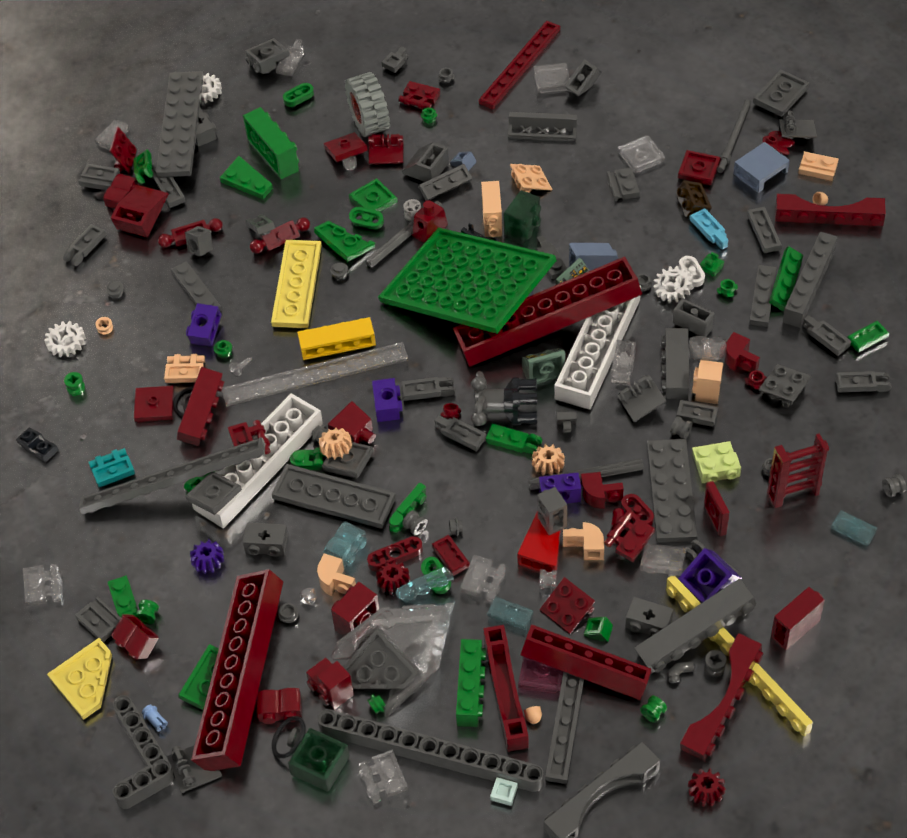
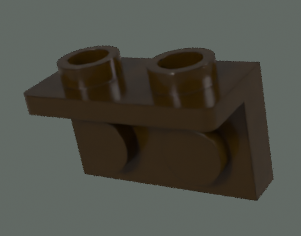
M686 180L682 182L676 191V195L685 217H690L693 211L698 212L704 208L710 212L712 207L702 183Z

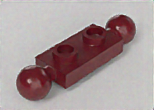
M302 217L297 220L296 224H294L293 220H290L275 227V229L271 230V233L260 235L261 241L258 239L253 240L250 243V250L258 254L263 251L264 247H266L267 251H270L284 244L286 240H293L300 236L299 230L304 232L310 228V221Z
M218 218L211 219L209 224H206L205 220L197 221L171 229L172 235H160L158 243L163 248L169 247L172 242H175L176 246L187 243L185 232L197 226L213 232H219L223 224Z

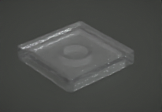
M566 63L533 66L537 93L568 90L565 88L566 83L569 81Z
M649 136L618 147V152L635 173L665 161L664 154Z

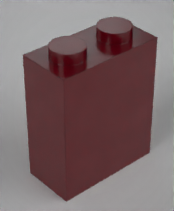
M810 587L805 589L774 616L770 638L784 650H788L820 622L825 601L822 595Z

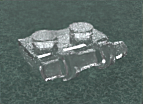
M474 555L461 584L460 592L480 597L482 591L487 592L486 600L493 601L500 590V582L505 578L506 566L499 564L498 568H493V560ZM488 576L493 577L492 583L486 582Z
M57 564L50 565L49 571H45L43 565L23 568L26 606L47 603V596L52 595L54 602L61 600L62 586L59 582L61 572L58 570ZM47 580H51V586H46Z
M393 750L372 757L374 763L372 766L368 767L366 761L359 763V774L366 783V792L372 798L373 803L381 801L379 793L384 790L387 798L408 790ZM378 774L381 781L375 783L373 775Z

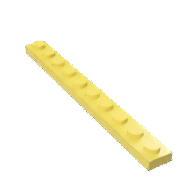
M674 574L667 578L666 591L671 598H675L679 602L684 612H689L701 604ZM722 627L715 636L709 637V639L715 641L720 646L724 655L729 656V650L735 639ZM755 663L752 669L754 674L750 681L751 684L757 686L762 691L765 699L771 701L776 706L779 714L785 716L790 721L794 730L800 732L803 736L809 734L813 721L764 669Z

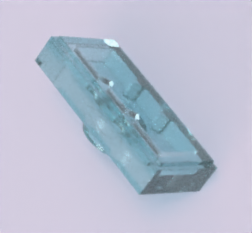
M842 510L831 526L832 529L867 546L877 532V527Z
M495 597L487 616L526 630L534 611Z

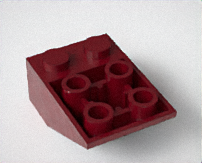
M137 185L117 204L111 220L118 230L148 237L169 194Z

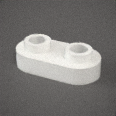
M692 256L682 257L679 260V269L681 270L684 267L686 272H690L694 281L693 287L703 285L705 273L698 261Z

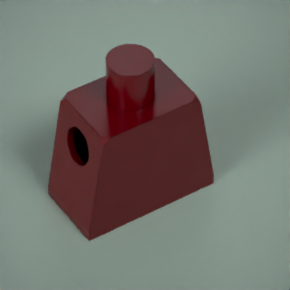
M430 200L425 201L423 207L414 215L413 237L425 243L438 227L444 229L448 225L444 209Z
M353 401L328 423V429L334 430L335 427L338 430L344 428L350 434L351 442L359 444L364 440L371 444L376 438V434L372 432L371 418Z

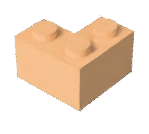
M700 360L699 367H696L694 370L692 393L696 394L695 401L718 404L723 363Z

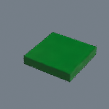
M377 178L349 194V199L357 207L377 210L379 212L398 202L397 197Z

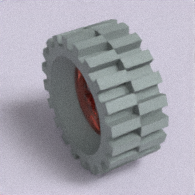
M372 72L346 79L345 93L348 98L347 102L353 115L352 118L361 135L366 137L388 130L390 127L389 111L384 99V93L381 91V86L378 84L375 75Z

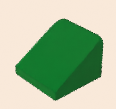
M607 617L589 618L584 636L608 642L613 624Z

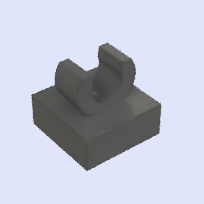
M576 411L557 412V425H563V433H571V424H576L577 420Z

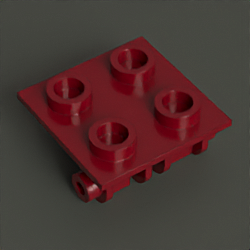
M116 127L110 147V153L116 159L114 168H118L120 172L125 170L130 174L137 149L126 137L125 133L119 127Z
M374 134L369 136V164L403 163V135L391 134V138H389V134H387V138H384V134H382V138L380 135Z
M564 577L540 610L571 634L586 613L591 614L594 611L593 604L595 600Z

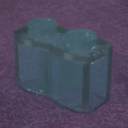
M345 521L338 528L335 536L327 543L323 552L324 554L343 559V565L346 568L355 561L356 553L365 547L367 543L366 533L364 530Z

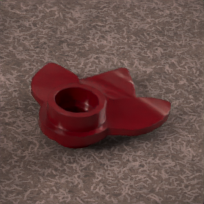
M772 131L762 139V143L766 142L783 155H789L787 148L795 144L793 139L782 137L780 131Z

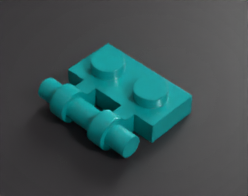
M125 448L118 451L117 449L112 450L110 454L102 457L99 455L94 460L88 461L98 487L135 474Z

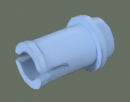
M150 704L142 710L143 718L148 720L156 731L159 732L161 728L164 729L167 726L168 722L159 714L156 706Z

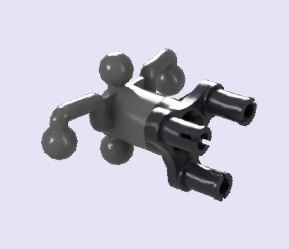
M478 371L476 373V377L471 381V386L475 390L474 413L471 415V421L474 425H484L487 422L486 414L505 413L513 426L522 423L537 424V411L520 412L518 410L520 405H537V399H529L537 398V393H519V390L537 391V378L519 379V377H513L506 388L487 389V382L483 372Z

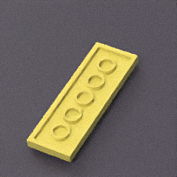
M286 240L271 320L272 327L308 328L322 247L321 241Z

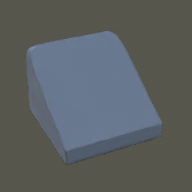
M470 151L459 152L450 161V164L454 167L465 164L468 171L476 163V159Z

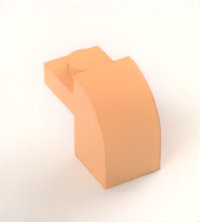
M583 522V529H563V547H583L584 560H604V536L597 526Z
M323 554L317 568L322 590L332 596L334 590L346 594L347 590L356 584L355 578L342 574L344 571L343 559Z

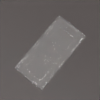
M115 119L95 139L96 144L110 149L116 127H119L123 133H126L130 129L129 125Z

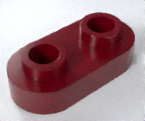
M627 494L622 498L621 508L625 513L629 512L632 514L631 520L633 523L637 519H646L642 521L649 525L653 524L654 514L639 496Z

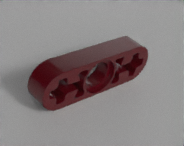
M414 536L371 552L367 557L369 569L379 572V567L385 566L386 563L384 555H386L389 564H393L394 560L399 564L419 556L423 551L421 539ZM392 551H399L401 553L396 558L390 556ZM377 559L380 563L376 564L373 560Z

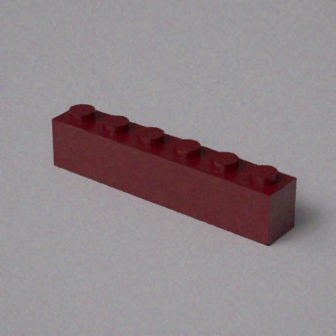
M532 624L520 654L526 658L641 700L652 670L651 668Z

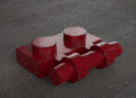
M409 81L403 91V96L400 95L398 101L404 103V105L417 106L418 109L424 110L431 108L432 104H435L440 95V89Z
M260 420L253 421V426L249 428L247 422L228 427L234 447L253 441L252 436H257L258 439L263 438L265 442V454L271 452L269 439L265 436L266 430L261 425Z
M626 512L623 517H619L615 528L609 531L604 544L607 547H611L613 543L617 544L616 553L634 562L654 534L655 528L640 519H637L634 524L630 523L629 521L633 516L631 513ZM623 529L628 531L624 538L619 536Z

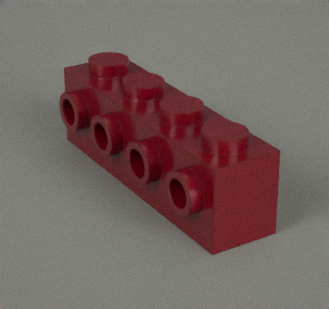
M204 367L200 368L178 429L177 440L199 446L201 440L205 441L208 431L205 427L207 424H211L213 418L212 408H216L219 397L216 396L218 391L222 392L225 381H222L223 373Z

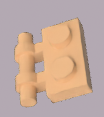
M175 354L174 356H167L168 364H166L165 383L196 382L200 368L204 367L205 355L191 354V356H181V354Z

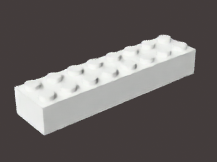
M640 296L586 318L555 383L554 399L591 409L640 302Z
M291 393L261 423L266 430L265 436L269 439L271 452L257 459L252 458L243 461L241 464L231 465L223 470L215 471V473L239 484L242 490L215 515L192 504L193 509L224 529L290 459L291 454L305 444L312 436L313 430L318 425L320 427L323 425L321 410ZM252 436V439L256 440L258 437Z

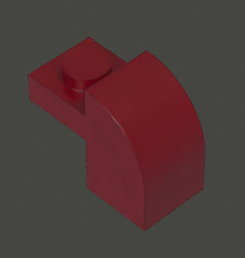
M735 332L732 333L726 343L725 362L727 366L733 371L738 366L750 372L758 370L760 357L748 352L750 339Z
M601 472L581 474L582 496L590 506L605 509V502L622 500L624 493L622 482L603 484Z

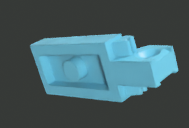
M705 208L690 215V221L712 243L716 242L717 246L722 250L728 247L729 240L725 229Z

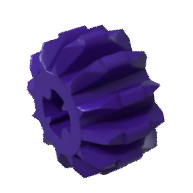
M209 539L206 543L200 541V545H194V550L190 551V561L197 572L202 570L206 574L210 570L214 573V568H221V563L224 562L223 548L219 547L217 541L212 543Z

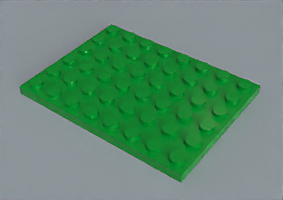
M438 227L378 298L380 302L498 334L557 260L553 254Z

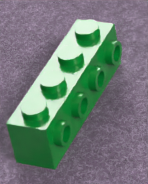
M461 639L456 721L457 726L478 727L479 717H483V704H480V698H484V685H481V679H485V666H482V661H486V648H482V640Z

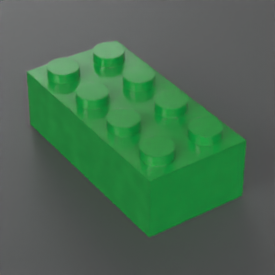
M259 107L243 115L247 140L280 179L298 172L297 146L288 139L285 132L280 130L277 122L272 121L269 113Z

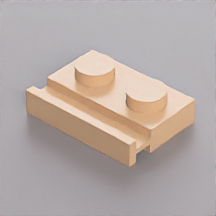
M804 151L798 174L833 181L839 159Z

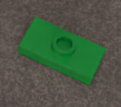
M875 321L847 336V338L859 353L887 338L889 332L878 321Z

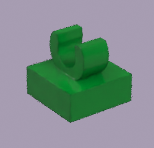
M711 252L699 265L703 272L715 277L724 266V261L719 259L718 254Z

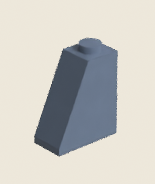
M570 243L569 267L580 258L584 261L589 271L617 260L618 255L609 243Z

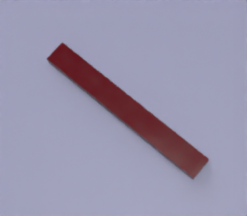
M546 20L480 97L479 104L493 110L559 33L561 26Z

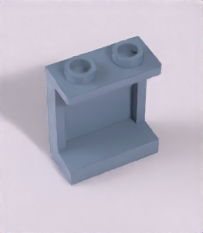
M763 142L735 161L733 174L759 193L763 190L765 181L780 171L784 174L788 172L790 160L772 146Z

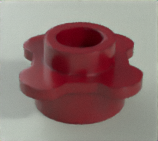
M754 370L750 372L748 378H745V383L759 390L767 377L764 376L763 372Z
M447 403L443 406V412L440 413V416L446 419H457L461 409L455 403Z

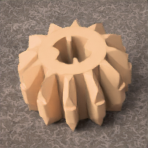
M337 427L334 430L328 429V432H323L319 438L320 451L327 459L331 457L334 460L337 457L343 458V454H349V450L352 449L350 434L344 428L340 430Z
M545 444L544 448L538 446L537 451H534L532 454V466L535 468L536 473L541 472L542 476L545 474L553 475V473L559 474L560 469L564 467V453H561L560 448L555 449L554 444L551 447Z

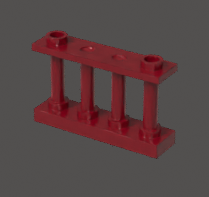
M820 433L815 435L814 445L789 453L785 451L782 445L774 447L767 494L775 508L783 506L785 495L810 487L815 496L819 495L827 452L829 451L828 443L822 439ZM812 455L811 458L791 463L792 460ZM809 467V469L789 475V473L792 471ZM807 478L806 481L787 486L789 483Z

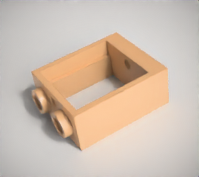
M499 181L481 182L485 237L502 236V210Z

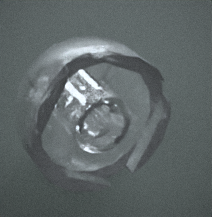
M695 336L689 340L690 354L698 362L700 360L718 362L726 354L727 339L724 337L713 336V338H707V336Z

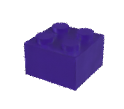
M704 548L678 579L703 603L739 578H742L714 551Z

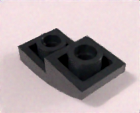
M30 427L16 439L17 443L44 462H47L59 450L56 444L44 439L40 432Z

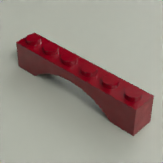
M777 194L775 203V221L883 226L886 215L885 198L867 197L850 205L824 206L808 202L795 194Z
M504 625L483 628L484 644L507 752L529 748L528 731L516 689Z
M738 633L729 650L732 673L727 692L720 704L709 715L689 725L680 742L682 751L702 761H705L707 756L711 757L716 747L714 744L716 738H721L725 730L723 724L727 718L731 719L735 711L734 703L736 700L740 701L745 689H743L745 682L751 681L754 674L752 669L755 663L759 664L762 660L764 653L762 652L761 643Z

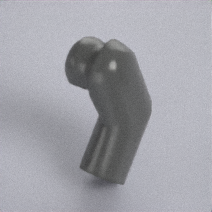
M693 661L674 664L667 671L668 681L670 683H677L680 681L679 675L681 673L694 672Z

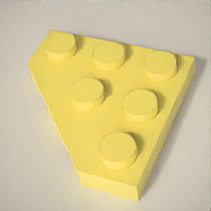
M100 638L47 674L52 683L83 720L101 708L112 654Z

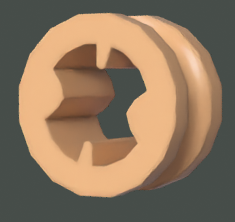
M101 317L96 321L98 333L104 335L109 334L113 330L111 319Z

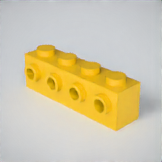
M370 317L297 332L303 360L376 346Z

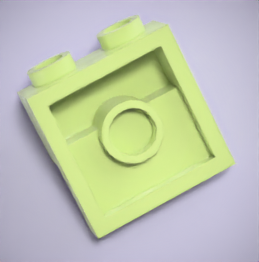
M730 441L692 448L693 458L701 483L725 479L731 480L740 477L741 466Z

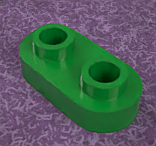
M302 83L283 94L284 104L288 107H294L310 99L314 95L313 86L309 83Z
M355 207L349 213L351 222L356 226L379 229L384 224V217L377 210Z
M436 557L426 558L421 564V571L429 586L437 594L446 593L451 587V580L446 570Z

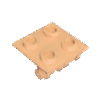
M510 164L512 168L511 176L522 196H529L531 189L552 191L540 166Z

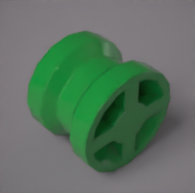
M71 372L65 376L64 383L70 395L77 396L84 392L85 384L80 373Z
M141 600L138 605L139 611L136 612L135 617L144 624H153L156 619L155 613L159 610V605L151 600Z
M652 695L649 697L648 703L640 708V711L647 720L656 723L660 719V715L667 711V706L660 698Z

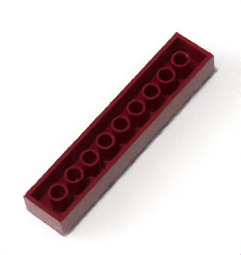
M624 256L527 297L498 334L463 324L454 327L453 330L470 367L642 295L638 278Z
M270 569L240 575L236 578L191 761L207 771L240 767L284 582Z

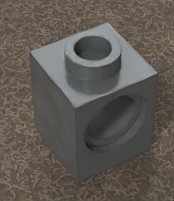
M197 226L185 232L188 252L196 254V256H203L213 250L211 231L209 229Z

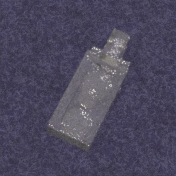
M296 39L293 46H287L290 56L279 62L276 68L277 74L293 76L304 54L303 40Z

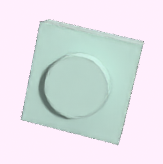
M497 777L490 800L512 806L518 783Z

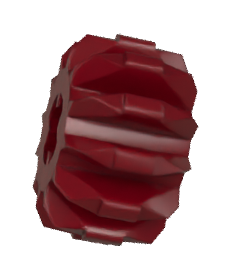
M395 560L393 564H389L386 561L385 566H380L379 572H376L378 588H381L383 593L389 591L391 596L394 592L400 595L401 589L407 590V584H410L409 569L405 568L403 562L397 565Z
M701 768L699 774H692V780L688 781V787L690 788L688 793L689 796H694V803L702 801L701 805L704 807L706 802L713 806L715 801L720 802L722 800V795L725 794L726 789L723 787L725 785L724 779H719V772L712 774L711 768L707 772H704Z

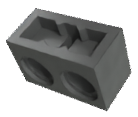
M556 487L544 490L538 494V519L547 533L551 535L566 528L567 503Z

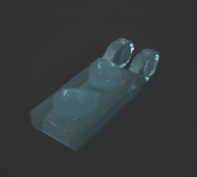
M442 567L399 587L396 590V595L406 603L414 601L417 595H425L435 587L446 586L449 581L454 580L453 574L447 568Z

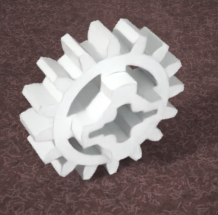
M207 73L203 77L201 101H204L205 104L207 100L213 102V98H218V94H221V82L219 78H215V75L210 77L209 73Z
M669 266L668 271L662 269L663 274H657L658 279H654L655 285L653 287L657 297H661L662 301L668 299L669 303L672 300H675L677 303L679 298L685 299L684 295H690V290L694 288L693 278L689 271L686 272L684 267L680 270L679 266H676L675 269Z
M62 321L60 326L54 324L55 328H49L50 333L45 334L46 339L44 341L48 351H51L52 355L58 353L59 357H62L63 354L69 357V353L75 355V350H82L81 345H85L84 340L86 337L83 328L79 327L78 323L72 325L71 321L68 324Z

